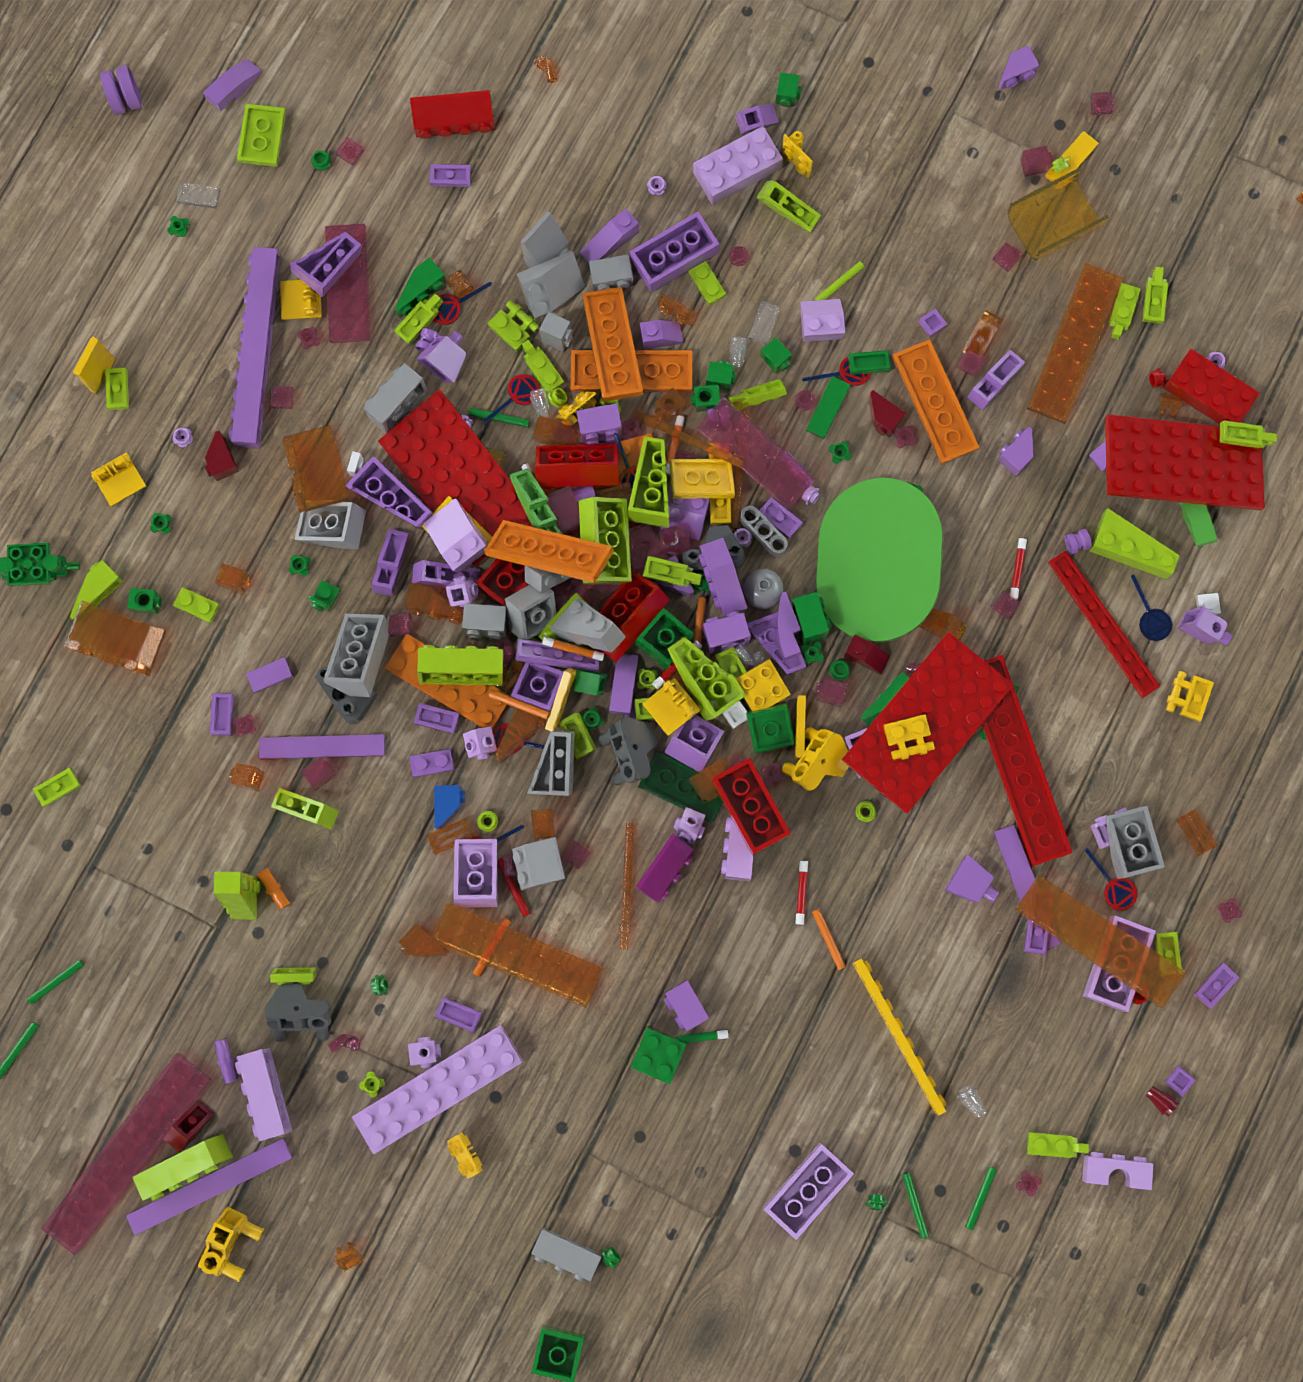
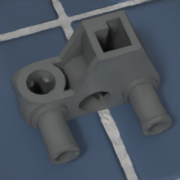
M729 526L709 527L704 544L724 538L735 569L739 568L743 563L744 551ZM691 549L681 554L683 564L693 568L692 573H703L704 567H702L698 556L702 554L701 549Z
M321 667L322 669L318 670L315 678L333 705L348 723H359L377 698L378 693L373 688L370 697L349 696L324 683L323 680L328 667ZM341 694H344L343 699L339 698Z
M625 717L610 725L607 732L599 735L598 739L602 746L612 744L620 771L613 773L611 777L615 785L618 786L624 782L634 783L649 777L651 769L646 754L658 743L652 724Z
M281 984L264 1008L267 1026L273 1030L275 1041H285L288 1036L286 1031L316 1030V1037L319 1041L328 1040L330 1037L328 1027L331 1024L330 1003L324 1000H307L301 984Z

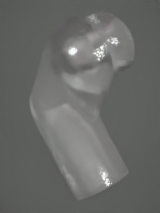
M743 644L738 645L734 649L745 664L757 665L764 659L762 651L748 652Z

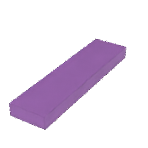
M518 639L517 661L590 672H598L599 660L542 645V642Z

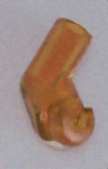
M537 56L534 59L535 66L546 73L549 83L556 82L555 64L543 56Z

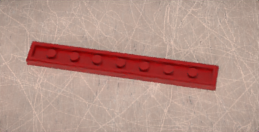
M1067 551L1048 562L1049 566L1140 697L1144 698L1161 687Z

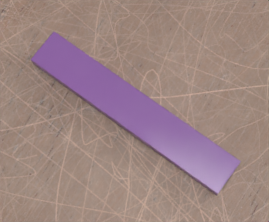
M384 734L259 738V759L385 756Z
M1012 825L995 831L993 834L1028 922L1032 889L1039 888L1015 826ZM1052 922L1050 923L1047 949L1060 944Z

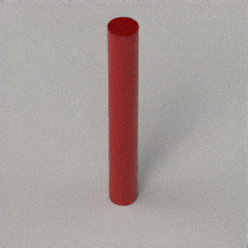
M498 859L497 866L523 918L530 915L531 913L504 859Z

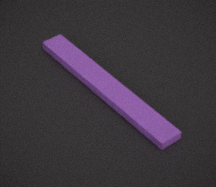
M285 1138L126 1215L134 1236L293 1158Z

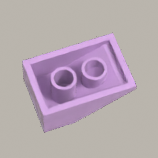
M456 498L423 523L439 552L453 571L460 573L485 554L484 549L488 545L487 540Z
M455 839V908L498 907L497 839Z

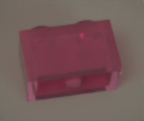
M570 486L548 494L549 502L547 504L557 518L556 525L562 534L568 536L580 531L579 506L576 503Z

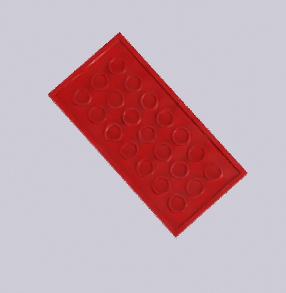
M441 389L437 390L378 440L433 513L448 496L453 499L456 498L463 509L492 537L503 520L522 525L530 521L509 476ZM483 554L472 565L477 568L489 556Z
M1111 414L1105 417L1107 495L1258 511L1265 508L1262 448L1220 443V426Z
M948 631L841 760L901 811L908 814L1014 685ZM926 715L931 735L923 737L925 743L933 741L935 749L927 751V754L911 755L908 759L902 760L899 758L893 760L891 752L899 749L897 744L888 745L883 726ZM916 740L905 742L906 748L917 745Z

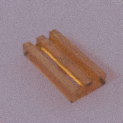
M1196 809L1176 819L1197 856L1218 846ZM1190 816H1193L1194 820L1196 821L1197 825L1201 829L1202 833L1204 834L1205 838L1207 839L1210 845H1207L1206 841L1204 840L1203 836L1201 835L1200 831L1198 830L1197 826L1195 825ZM1183 820H1187L1203 849H1200Z
M466 819L426 835L434 855L455 847V841L438 849L436 845L465 832L468 836L461 839H473ZM462 825L464 826L463 829L458 830V831H456V832H454V833H451V834H449V835H447V836H445V837H442V838H440V839H438V840H436V841H434V839H433V838H435V837H437V836H439V835H441V834H444V833H446V832H448V831H451V830H453V829H455V828H457V827H460V826H462Z

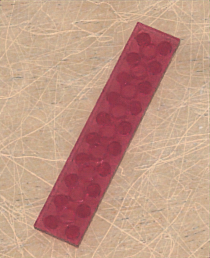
M176 1053L41 1229L70 1253L76 1255L133 1182L132 1177L140 1173L163 1143L170 1127L190 1108L211 1078L180 1053Z

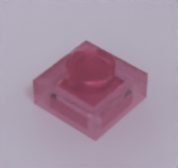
M1112 92L1092 93L1090 96L1092 115L1112 114Z
M346 137L335 153L353 166L364 149L361 145Z
M1006 242L992 260L1008 272L1022 254Z
M967 349L957 368L975 377L985 358Z
M272 386L271 407L293 409V387Z
M1003 590L991 608L1006 619H1009L1021 603Z
M409 612L389 615L388 633L391 637L411 634L412 616Z
M508 636L501 638L494 645V647L503 649V665L509 663L516 656V648Z
M573 841L562 858L579 870L591 852L576 841Z
M513 854L504 855L505 876L517 877Z

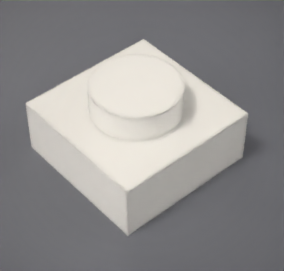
M352 452L347 468L350 476L354 477L365 465L361 453Z
M1218 593L1196 596L1197 608L1203 606L1215 615L1221 613Z
M740 701L722 713L732 729L747 721V711Z

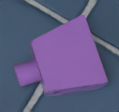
M453 331L450 337H436L418 356L417 360L444 383L455 382L466 356V352L459 347L463 336Z
M1203 606L1187 610L1177 628L1206 644L1219 641L1227 645L1232 638V634L1225 631L1228 623Z
M969 855L964 856L944 889L948 893L973 903H979L982 897L993 903L999 894L997 890L989 886L994 877Z

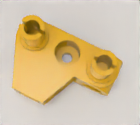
M809 727L805 730V739L811 742L797 764L794 765L786 762L782 767L783 774L792 777L794 783L801 785L807 791H811L819 785L825 775L844 776L849 766L841 759L848 752V749L841 735L827 729L818 731Z
M227 1207L214 1222L206 1239V1249L199 1261L198 1267L206 1274H213L215 1276L224 1274L240 1282L245 1269L228 1262L232 1249L241 1233L259 1241L265 1229L248 1222L246 1215ZM225 1231L230 1233L228 1238L223 1236ZM214 1257L216 1258L217 1265L211 1266L209 1259Z

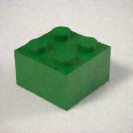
M817 592L793 598L791 606L801 629L799 637L802 646L826 639L830 632L831 623L829 617L824 616L823 609H825L823 598L818 597Z
M663 608L640 634L634 644L666 670L673 662L667 648L683 637L690 641L695 634Z
M647 1026L630 1068L671 1084L687 1042Z
M542 1325L531 1373L566 1382H574L585 1334Z

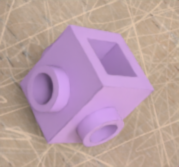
M455 577L453 582L446 586L451 607L458 605L464 607V604H472V601L478 598V586L474 583L473 577Z
M491 727L478 728L463 734L469 758L477 757L478 760L489 758L490 753L497 751Z
M686 807L682 818L677 817L673 827L677 830L675 836L684 843L694 845L697 838L701 839L705 827L702 826L705 815Z
M430 1037L417 1038L418 1043L408 1044L410 1066L420 1064L421 1068L433 1067V1062H438V1057H441L440 1044H436V1040L430 1041ZM424 1049L428 1051L427 1056L423 1055Z

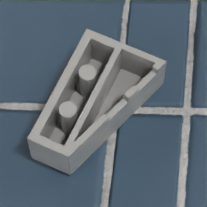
M578 597L550 627L563 642L571 641L581 646L585 644L591 648L613 652L626 637L612 621Z
M553 730L549 733L527 794L561 796L573 794L575 731Z

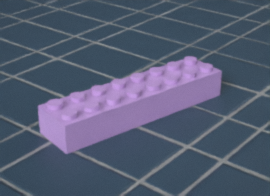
M500 1025L355 1114L352 1118L374 1155L524 1061L505 1029Z

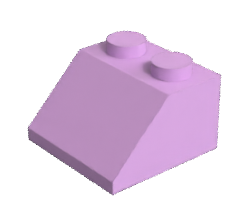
M840 299L800 302L803 342L839 340L844 338V313Z

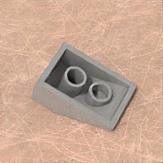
M549 212L521 240L524 261L530 268L569 252V243Z
M573 251L517 273L526 302L534 318L555 310L585 287Z
M303 501L294 540L339 549H358L366 510L353 502Z
M1147 806L1106 816L1111 859L1117 879L1165 867Z

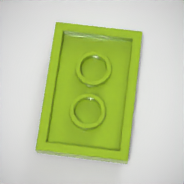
M245 104L237 154L238 163L278 166L286 115L285 108Z

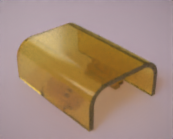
M1079 168L1011 203L1008 208L1007 214L1013 229L1030 257L1035 261L1106 224L1109 218L1106 215L1098 219L1077 182V177L1080 173Z

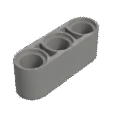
M754 506L743 508L740 517L743 527L751 532L752 536L770 555L776 558L782 557L786 553L788 546L786 538ZM747 513H751L755 516V519L747 521L744 516ZM766 528L769 534L763 536L759 534L758 530ZM779 542L783 545V549L775 550L772 545Z

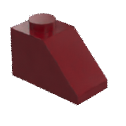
M872 390L868 400L873 426L880 435H886L890 438L904 419L906 413Z
M220 430L216 431L206 453L205 460L207 465L204 467L209 477L213 476L216 481H219L239 472L223 434Z
M855 634L844 654L845 658L880 675L890 657L874 643Z
M197 1100L170 1127L164 1141L181 1153L196 1138L214 1113Z

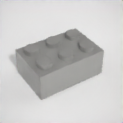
M404 363L393 371L392 377L388 382L385 381L378 389L379 392L366 401L364 410L369 420L386 434L407 415L428 391L425 382L420 375Z

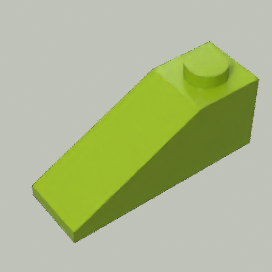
M766 181L756 197L770 209L808 232L812 231L821 216L776 181Z
M103 560L91 566L71 612L70 618L78 624L124 582Z
M281 788L278 789L271 806L332 830L339 810Z

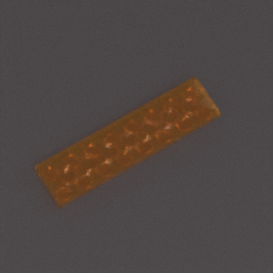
M1087 263L1084 264L1027 410L1063 424L1066 423L1123 277Z
M1040 875L1037 876L1015 909L1016 912L1161 1009L1187 973Z
M449 902L446 903L430 939V942L584 1008L588 1007L603 970L600 966Z

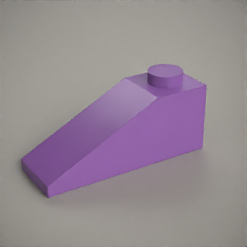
M627 209L623 210L604 226L580 251V254L588 264L589 261L605 259L639 233V223Z
M422 560L413 564L412 584L446 588L447 585L453 582V578L459 576L473 577L474 583L479 580L480 569L468 567L459 573L453 571L448 564Z

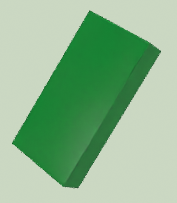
M888 350L848 354L850 375L891 371Z

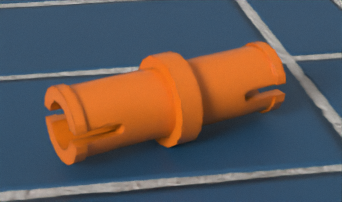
M269 868L257 874L267 890L266 894L271 896L279 911L291 904L281 890V884L276 882Z

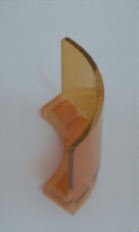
M330 425L283 437V446L289 468L295 471L292 482L295 500L300 513L348 500L343 469Z
M82 601L64 647L84 655L93 656L111 665H118L129 671L150 676L166 630Z

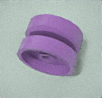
M128 64L117 67V78L112 70L100 72L105 96L115 115L126 112V103L131 110L143 107L139 89Z

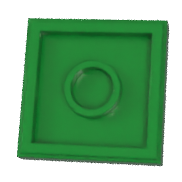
M787 704L746 713L755 754L795 745Z

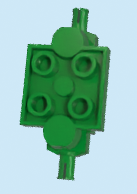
M48 542L7 545V557L0 559V575L2 580L7 581L9 587L50 585L51 581L56 580V578L66 577L68 570H80V562H67L65 556L50 554V544Z

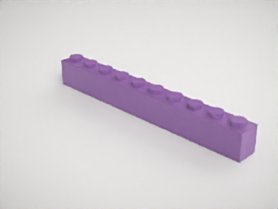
M253 247L252 254H249V266H251L250 273H247L246 278L247 285H249L248 292H245L244 302L247 305L246 311H243L242 314L244 331L240 332L242 349L238 351V362H240V367L236 370L238 385L233 393L236 403L235 408H232L231 411L233 428L229 430V439L235 447L260 449L281 258L278 250L275 248Z

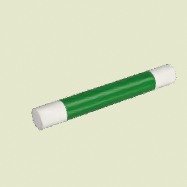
M728 1030L678 1035L675 1037L687 1043L728 1038Z

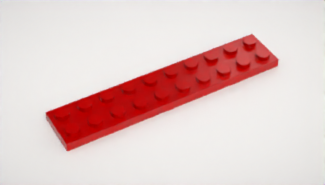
M1003 655L984 660L1012 683ZM1013 686L981 725L1032 867L1073 852Z

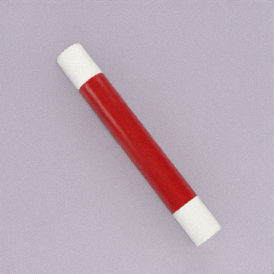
M1019 538L1010 591V599L1018 600L1027 539Z
M698 641L693 643L699 649L702 647ZM673 663L652 683L657 690L677 671L675 664Z
M800 861L796 909V924L804 925L808 861Z

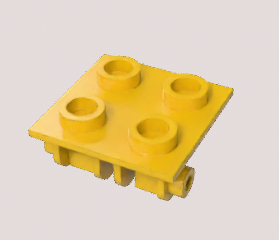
M799 131L794 132L789 137L784 134L781 151L783 157L788 162L791 161L801 175H805L810 179L813 161L802 151L804 135Z
M302 280L280 281L281 320L322 318L320 294Z
M580 392L573 398L575 401L572 404H565L558 410L559 414L556 418L563 419L561 423L565 428L571 427L578 421L576 418L577 409L595 408L597 401L593 396L596 395V392Z
M127 452L91 472L93 480L97 482L110 506L146 487Z
M770 659L736 678L746 694L744 698L752 711L769 708L791 695Z
M675 678L663 684L664 687L642 703L668 736L701 711Z
M463 1132L447 1140L449 1144L448 1150L453 1157H456L459 1163V1171L463 1176H466L468 1179L483 1170L478 1156L472 1158L476 1152L473 1154L469 1152V1150L473 1149V1146L467 1148V1146L471 1145L467 1135L464 1136Z

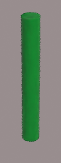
M475 408L469 409V416L526 428L529 427L530 420Z
M80 959L30 995L27 998L28 1002L33 1005L84 966L83 962Z
M31 1022L0 1065V1080L38 1029L39 1025L35 1022Z
M989 1167L966 1222L965 1228L973 1231L997 1172L992 1167Z
M911 1173L902 1174L921 1239L927 1238L929 1233Z

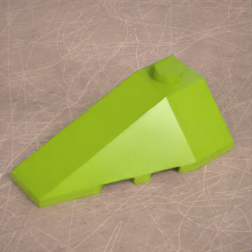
M683 637L667 648L692 700L701 709L699 712L706 721L716 718L746 696L737 680L731 674H727L719 667L720 665L707 658L704 652L687 638Z

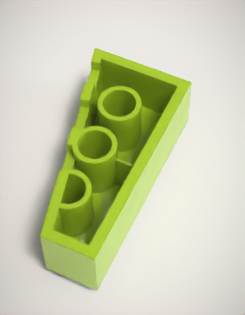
M644 436L628 507V521L669 528L665 442L663 439Z
M1108 508L1101 516L1092 541V547L1089 550L1092 553L1166 580L1173 575L1180 556Z
M214 872V895L219 902H222V907L226 908V912L230 914L231 920H257V896L261 893V882L258 881V877L243 872Z
M220 1134L132 1178L142 1201L148 1198L154 1201L164 1196L163 1191L167 1189L172 1192L182 1187L181 1183L186 1180L188 1183L200 1178L199 1174L204 1171L208 1174L217 1170L218 1164L233 1158V1155L224 1135Z

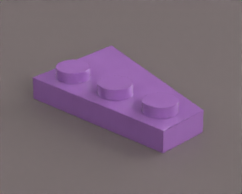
M778 612L747 623L749 631L786 675L806 668L801 651L799 656L786 661L783 660L777 636Z

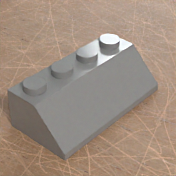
M345 613L323 680L324 683L349 696H371L391 631L384 615Z

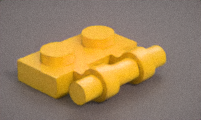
M1179 671L1177 678H1174L1172 683L1174 686L1172 693L1166 701L1168 703L1166 711L1174 713L1176 706H1180L1182 708L1179 715L1200 722L1214 682L1195 675L1192 676L1191 682L1185 681L1187 673ZM1182 688L1187 690L1185 699L1179 698Z
M926 715L883 726L888 745L897 744L899 749L891 752L893 760L899 758L902 760L908 759L911 755L919 753L923 755L927 754V751L935 749L933 741L925 743L923 737L931 735ZM916 740L917 745L906 748L905 742Z

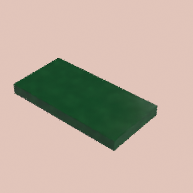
M656 750L649 763L650 775L648 778L641 780L638 788L683 810L687 807L705 815L704 820L713 824L723 805V801L711 781L713 777L703 772L700 773L679 760Z

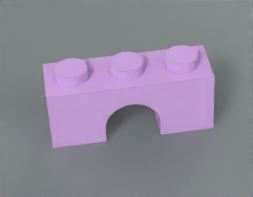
M1091 1152V1155H1084L1083 1182L1108 1185L1110 1173L1115 1169H1121L1126 1177L1125 1186L1152 1190L1153 1163L1147 1162V1158L1134 1156V1160H1126L1125 1155L1112 1154V1158L1104 1157V1153Z

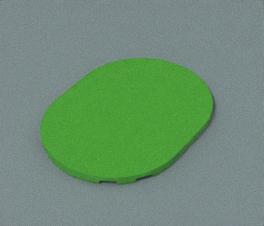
M893 478L868 479L842 492L830 505L823 518L818 545V597L823 598L825 609L823 610L832 623L852 637L855 634L870 642H886L901 638L918 628L926 620L937 602L941 586L943 530L935 507L919 489L907 482Z

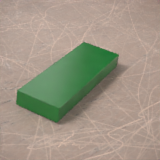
M833 376L831 377L806 428L807 432L825 439L850 388V384Z

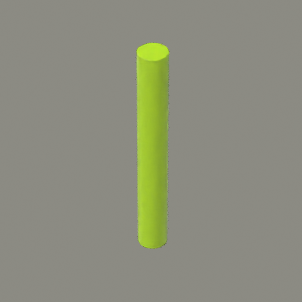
M859 261L814 298V301L826 300L864 268L863 263Z

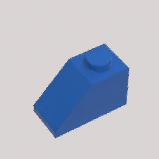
M460 785L434 786L435 829H442L462 808V803H465V790H462Z

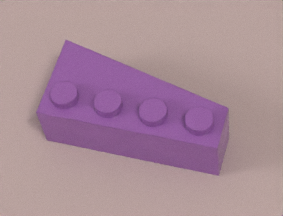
M374 456L345 485L350 490L421 530L424 529L422 527L423 523L433 514L417 496Z

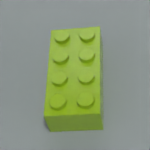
M591 497L580 500L581 539L612 546L614 551L596 582L592 583L583 580V584L617 585L632 582L627 499Z
M425 645L423 648H418L417 673L419 684L502 686L503 649L494 646L487 647L486 649L467 646L463 649L451 645L444 648Z

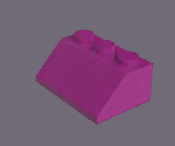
M672 834L636 886L637 890L656 903L660 900L664 902L670 893L668 890L672 882L674 884L677 883L682 875L679 871L683 865L688 866L694 858L691 855L693 849Z

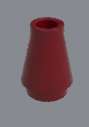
M1154 1086L1145 1095L1159 1112L1167 1117L1179 1105L1175 1101L1176 1098Z

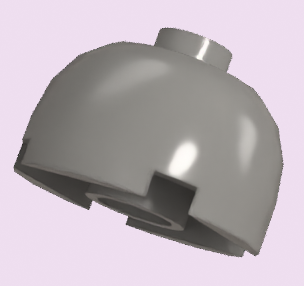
M769 569L752 571L743 583L745 601L757 610L774 608L780 601L781 594L783 593L781 578Z

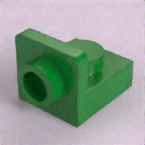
M321 580L314 595L309 596L308 600L312 603L311 607L320 612L323 609L330 612L341 590Z

